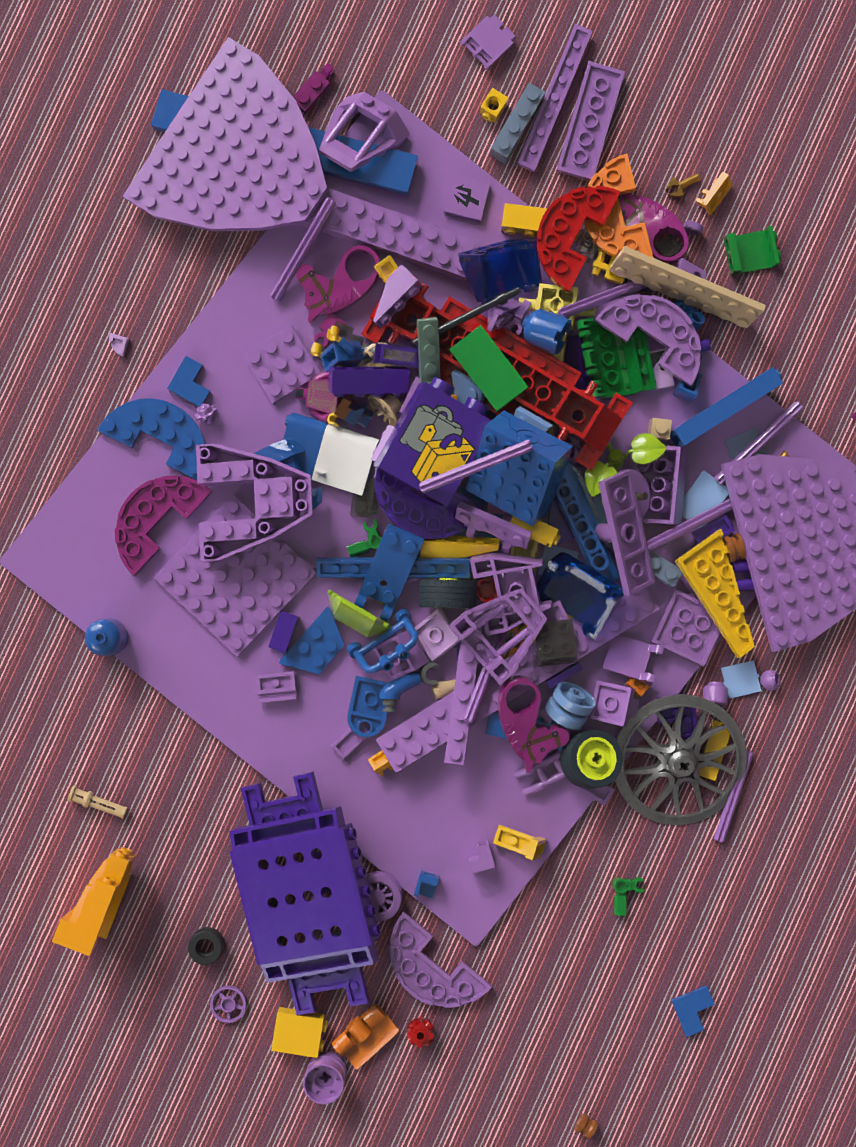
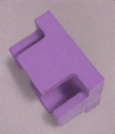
M597 680L594 692L596 705L589 719L627 727L629 718H636L639 699L633 698L635 689Z

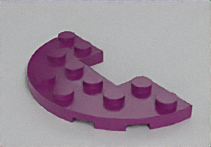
M171 475L149 480L136 488L121 506L115 528V543L117 544L119 556L127 570L135 576L161 548L147 534L172 507L185 519H188L213 491L207 486L197 484V481L194 479Z

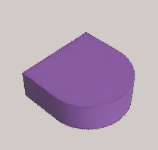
M687 220L683 224L686 233L699 236L704 229L701 224L691 220Z

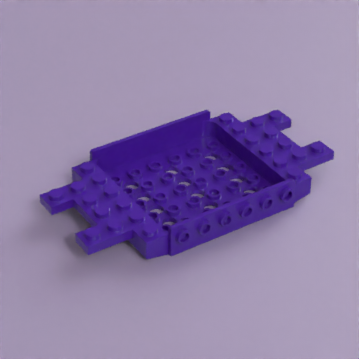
M314 771L293 776L297 791L295 796L265 801L261 783L242 787L241 792L250 825L237 827L229 831L232 850L229 852L257 965H261L266 982L288 979L296 1015L314 1013L317 1010L313 993L344 987L350 1006L368 1004L370 997L362 966L373 965L379 960L375 942L380 938L381 929L376 922V908L372 905L371 889L367 885V873L361 861L362 852L356 841V829L353 828L352 823L345 824L341 806L323 809ZM318 848L321 850V859H316L313 856V849ZM296 852H301L304 855L302 863L295 860ZM281 855L286 858L285 866L278 864V856ZM261 859L268 861L269 867L267 870L260 867L259 862ZM323 887L331 889V897L327 898L322 894ZM309 890L313 893L314 899L312 901L305 899V891ZM288 894L295 896V904L287 902L286 897ZM271 897L276 898L278 901L276 908L271 907L269 904ZM333 926H338L341 929L340 936H335L332 933ZM315 929H320L323 932L322 939L315 938ZM298 932L305 935V942L300 943L297 941L296 934ZM282 935L287 938L288 943L286 946H282L279 943V936Z

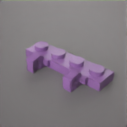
M460 501L458 504L455 519L468 527L466 531L467 537L473 539L477 531H485L504 542L501 551L503 553L509 554L511 548H516V546L527 549L532 535L531 531Z

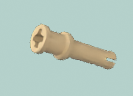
M73 785L67 799L68 802L73 801L82 804L84 808L90 806L122 819L124 818L128 807L94 796L92 791L86 792ZM100 803L113 807L115 810L104 807Z

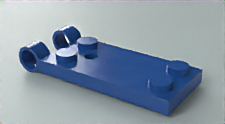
M388 523L354 604L363 609L367 597L385 603L380 619L389 622L424 538ZM385 580L388 584L386 586L381 585V581Z

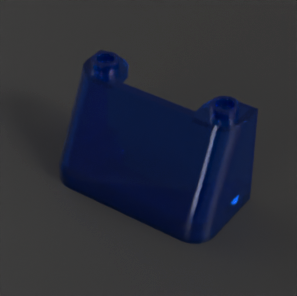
M509 239L458 253L462 270L476 301L481 302V305L496 298V295L501 292L506 293L516 287L524 289V292H533L536 287H539V283L542 284L537 239Z
M560 552L549 560L537 583L540 601L552 600V603L560 600L566 614L583 624L581 627L583 634L593 639L598 638L624 597L623 589L620 585L565 552Z

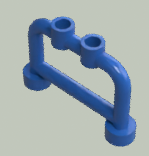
M407 609L397 611L395 614L397 624L362 647L359 642H352L348 645L347 652L350 657L357 659L362 670L366 673H376L381 669L390 671L394 667V660L397 658L400 660L409 658V650L417 644L419 635L411 623L412 616ZM403 628H406L411 639L405 644L397 645L394 652L381 656L378 663L369 666L364 655Z

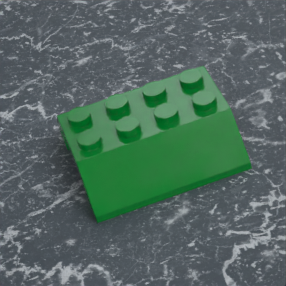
M594 318L577 321L578 330L581 331L579 332V337L584 341L581 347L584 350L585 367L588 369L586 372L591 377V381H594V384L595 382L598 384L592 394L596 400L613 398L615 393L621 396H629L657 389L645 332L636 328L625 343L596 323Z

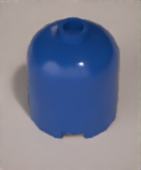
M537 309L529 317H525L522 322L524 339L534 347L552 355H559L566 343L563 341L565 332H570L572 320L544 309Z
M113 618L100 619L93 622L85 633L87 648L98 656H115L126 647L128 642V632L120 621Z

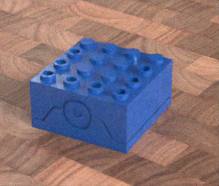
M503 411L485 425L475 460L526 440L531 441L533 449L530 452L471 474L466 491L534 526L551 509L573 446Z

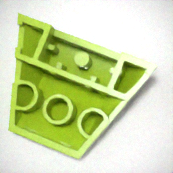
M328 590L327 593L334 619L368 638L380 635L392 627V625L372 615L332 590Z

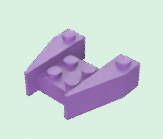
M494 552L471 557L470 563L474 579L493 575L498 597L522 588L541 612L551 607L552 600L540 601L534 567L543 566L544 559ZM509 605L484 624L485 634L487 636L506 632L523 623V621Z

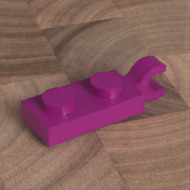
M329 63L323 67L320 74L315 70L293 96L299 108L305 114L330 86V82L327 80L335 71L333 70L334 67Z

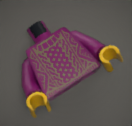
M324 371L314 376L313 380H309L308 389L297 387L295 398L306 400L305 407L316 420L338 427L339 424L335 423V419L339 417L334 415L339 403V397L334 396L328 390L329 371Z

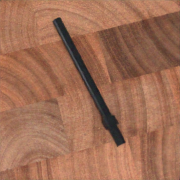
M519 287L506 293L501 292L496 295V298L438 326L439 335L498 305L502 306L508 303L509 299L521 294ZM418 337L412 340L415 347L418 346Z

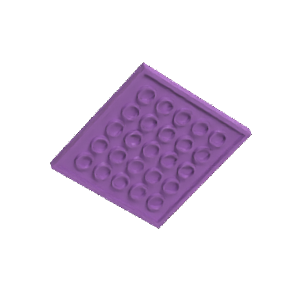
M232 494L206 522L255 519V514ZM198 530L153 578L238 657L317 572L278 536L222 560L210 563L201 562L200 533Z

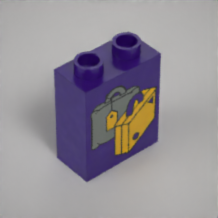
M434 377L431 384L426 382L418 384L373 466L439 504L448 506L463 478L426 493L421 491L419 484L422 481L472 462L477 454L485 425L491 420L485 417L489 410L486 405L471 397H468L465 404H462L451 397L455 390L453 386Z

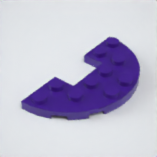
M375 468V492L384 514L398 528L421 538H446L466 528L464 523L455 519L457 506L460 501L480 510L484 508L481 504L457 492L453 495L448 506L442 504L440 506L409 490L408 485Z

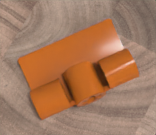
M374 1003L360 1017L356 1016L349 1022L346 1030L332 1041V1046L341 1056L345 1055L354 1068L358 1070L399 1032V1029L382 1008Z

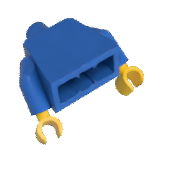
M331 326V329L327 331V339L337 342H333L324 352H321L323 348L321 344L313 343L310 352L314 357H321L324 371L327 372L329 367H356L364 359H369L370 356L368 354L365 357L363 355L367 347L362 348L359 341H348L343 336H338L340 329L336 326Z

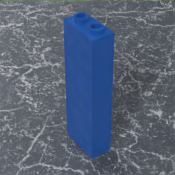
M774 367L768 369L670 432V439L676 447L685 446L783 384L781 373L777 369L775 370Z

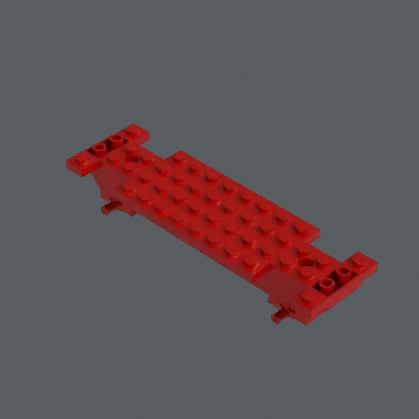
M422 283L418 294L411 297L406 302L405 307L397 311L392 316L391 321L381 328L373 321L379 305L378 302L361 335L373 343H380L389 329L393 331L388 339L390 343L395 345L399 336L413 343L412 340L418 337L417 321L414 324H409L408 320L410 317L417 316V319L436 317L438 319V326L472 309L450 296L442 309H437L424 299L423 296L429 286ZM481 314L439 335L440 378L453 386L452 371L458 370L468 377L470 376L449 349L481 325L529 387L498 412L486 397L483 404L497 416L503 411L514 415L515 410L520 406L538 417L542 416L545 421L561 430L557 437L558 439L565 441L566 437L570 435L584 443L575 461L591 471L633 404L630 400L615 393L606 407L605 404L596 400L592 395L598 386L596 382L594 384V381H591L586 391L577 389L575 386L582 376L581 372L547 352L530 345L526 340L503 327L490 332L488 330V318ZM415 354L413 355L410 362H414ZM576 412L584 414V418L581 421L573 419V415Z

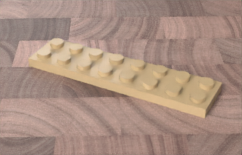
M627 246L623 247L609 268V271L617 276L625 277L636 284H643L651 290L661 292L670 298L683 300L687 305L697 307L706 313L716 315L740 327L748 328L765 310V304Z

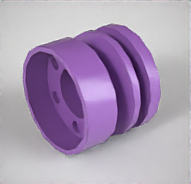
M321 1052L318 1054V1058L312 1057L307 1066L303 1079V1088L308 1098L317 1104L333 1103L343 1092L347 1068L339 1055L333 1052Z

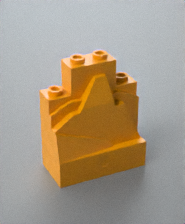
M125 847L118 848L110 854L108 859L104 860L86 885L77 905L60 919L52 940L53 943L90 956L97 937L107 939L132 874L130 870L136 857L132 850Z

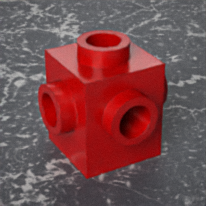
M421 1015L418 1019L414 1018L408 1024L407 1039L413 1046L416 1045L419 1049L422 1046L427 1047L434 1040L435 1027L429 1019L426 1020Z

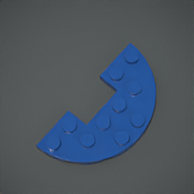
M137 399L117 407L98 427L97 431L131 448L134 447L141 431L174 447L166 465L197 480L196 445L206 443L194 419L180 407L160 399Z

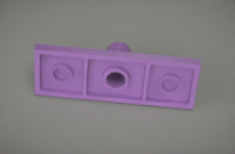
M625 470L598 482L608 523L598 524L595 532L601 543H612L624 596H630L654 584L655 579L631 470Z

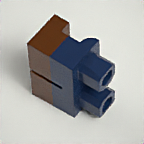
M346 394L338 404L334 415L353 427L358 423L366 428L374 412L366 408L367 402L363 401L359 404L353 400V394Z

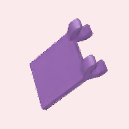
M619 635L611 640L602 669L652 686L656 675L645 673L650 654L661 658L664 647Z

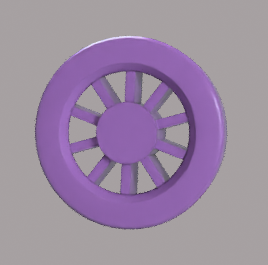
M376 871L368 873L366 881L371 889L372 905L376 906V922L386 921L392 918L401 906L403 900L401 885L396 878L386 872ZM380 905L383 907L385 912L379 913Z

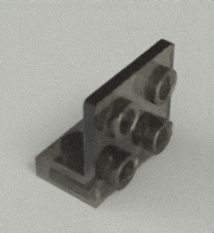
M374 477L367 479L363 496L353 493L350 516L373 519L374 514L377 515L379 503L376 501Z
M573 620L546 621L535 638L537 666L576 663L577 651Z

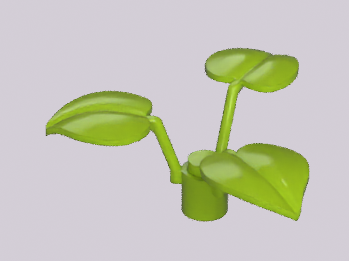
M648 433L635 436L631 441L632 449L628 450L626 454L617 449L613 450L609 442V463L607 462L604 465L598 461L592 471L588 468L586 470L585 482L590 495L595 497L601 494L598 482L616 475L617 471L615 469L623 467L624 460L628 458L630 453H632V460L635 463L644 465L660 458L666 451V446L655 436Z

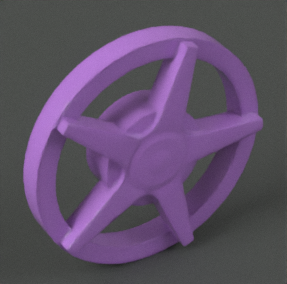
M234 986L220 987L214 992L210 1000L212 1014L216 1019L224 1023H232L239 1020L246 1010L245 995L239 988ZM230 989L235 992L232 996H226L222 990ZM219 993L222 1000L220 1005L214 1007V998ZM237 993L242 998L243 1006L236 1003L235 997ZM235 1008L242 1009L237 1017L231 1019V1012ZM222 1009V1011L227 1013V1019L220 1017L215 1010Z

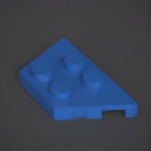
M328 606L279 661L280 664L320 674L344 647V641Z

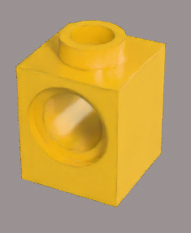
M492 88L480 107L482 118L488 122L493 121L496 123L506 108L509 97ZM495 104L498 108L491 110L488 106Z

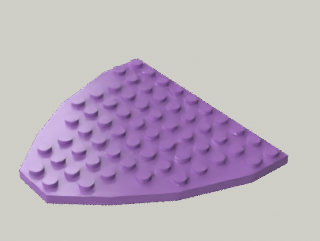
M228 37L123 197L156 219L208 231H261L306 223L327 193L328 187L317 146L296 100L259 55Z
M762 454L721 464L738 530L744 542L746 559L771 652L812 641L856 610V472L819 459Z

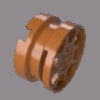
M735 533L732 537H722L724 545L728 549L729 563L735 562L739 558L741 560L746 558L744 542L739 533Z

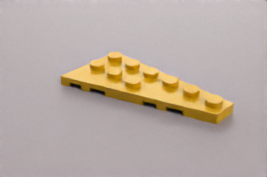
M719 529L676 559L675 562L735 656L741 658L755 646L749 624H746L743 613L745 610L739 599L740 592L733 567L730 565L727 556V546L723 542L722 529Z

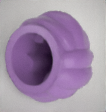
M767 670L763 672L760 683L767 690H776L780 686V676L774 670Z

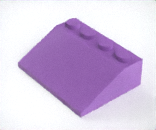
M626 445L625 454L628 450L632 449L631 445ZM666 446V451L660 458L644 465L635 463L632 460V453L624 460L623 470L633 469L640 472L649 486L650 502L646 514L641 519L643 524L677 526L681 524L688 458L687 449Z

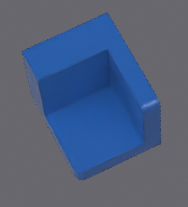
M420 870L414 896L418 897L419 894L432 898L439 881V875Z

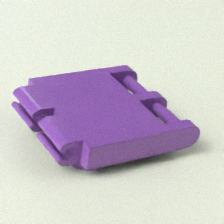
M495 14L491 18L486 16L460 42L462 46L465 45L472 52L474 58H477L484 65L486 71L513 46V40L516 38L507 26L501 30L504 23Z

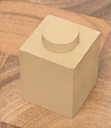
M650 419L648 434L655 436L659 441H668L670 439L672 420Z

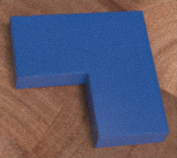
M185 356L167 389L198 407L205 403L211 392L194 382L203 365Z
M707 985L671 999L686 1037L704 1030L697 1012L715 1005Z

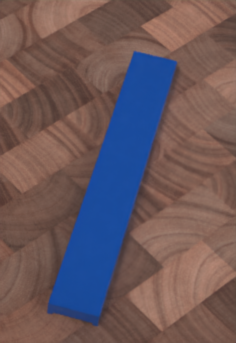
M161 89L151 123L152 128L165 133L189 96ZM308 127L319 153L326 131ZM341 135L336 137V140L356 152H359L365 143L364 141ZM373 144V146L370 148L369 151H371L372 149H374V148L377 147L378 145ZM390 149L386 151L385 155L381 157L376 156L370 159L369 163L350 172L319 154L325 175L409 196L419 160L418 155Z

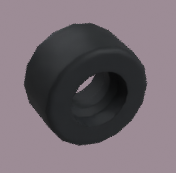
M204 927L193 934L188 943L190 957L200 965L213 964L224 951V938L214 928ZM201 940H211L214 945L213 951L210 953L202 952L199 948Z

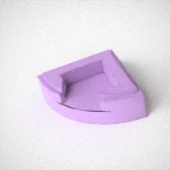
M110 333L109 341L113 350L118 355L125 357L130 339Z

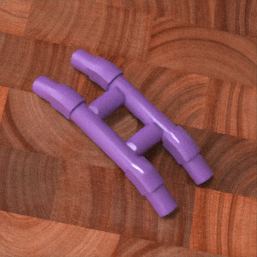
M561 750L545 757L542 763L533 764L529 773H527L525 767L514 772L515 778L519 779L536 771L541 782L523 789L524 796L537 793L566 778L560 765ZM554 763L558 773L548 778L543 767Z

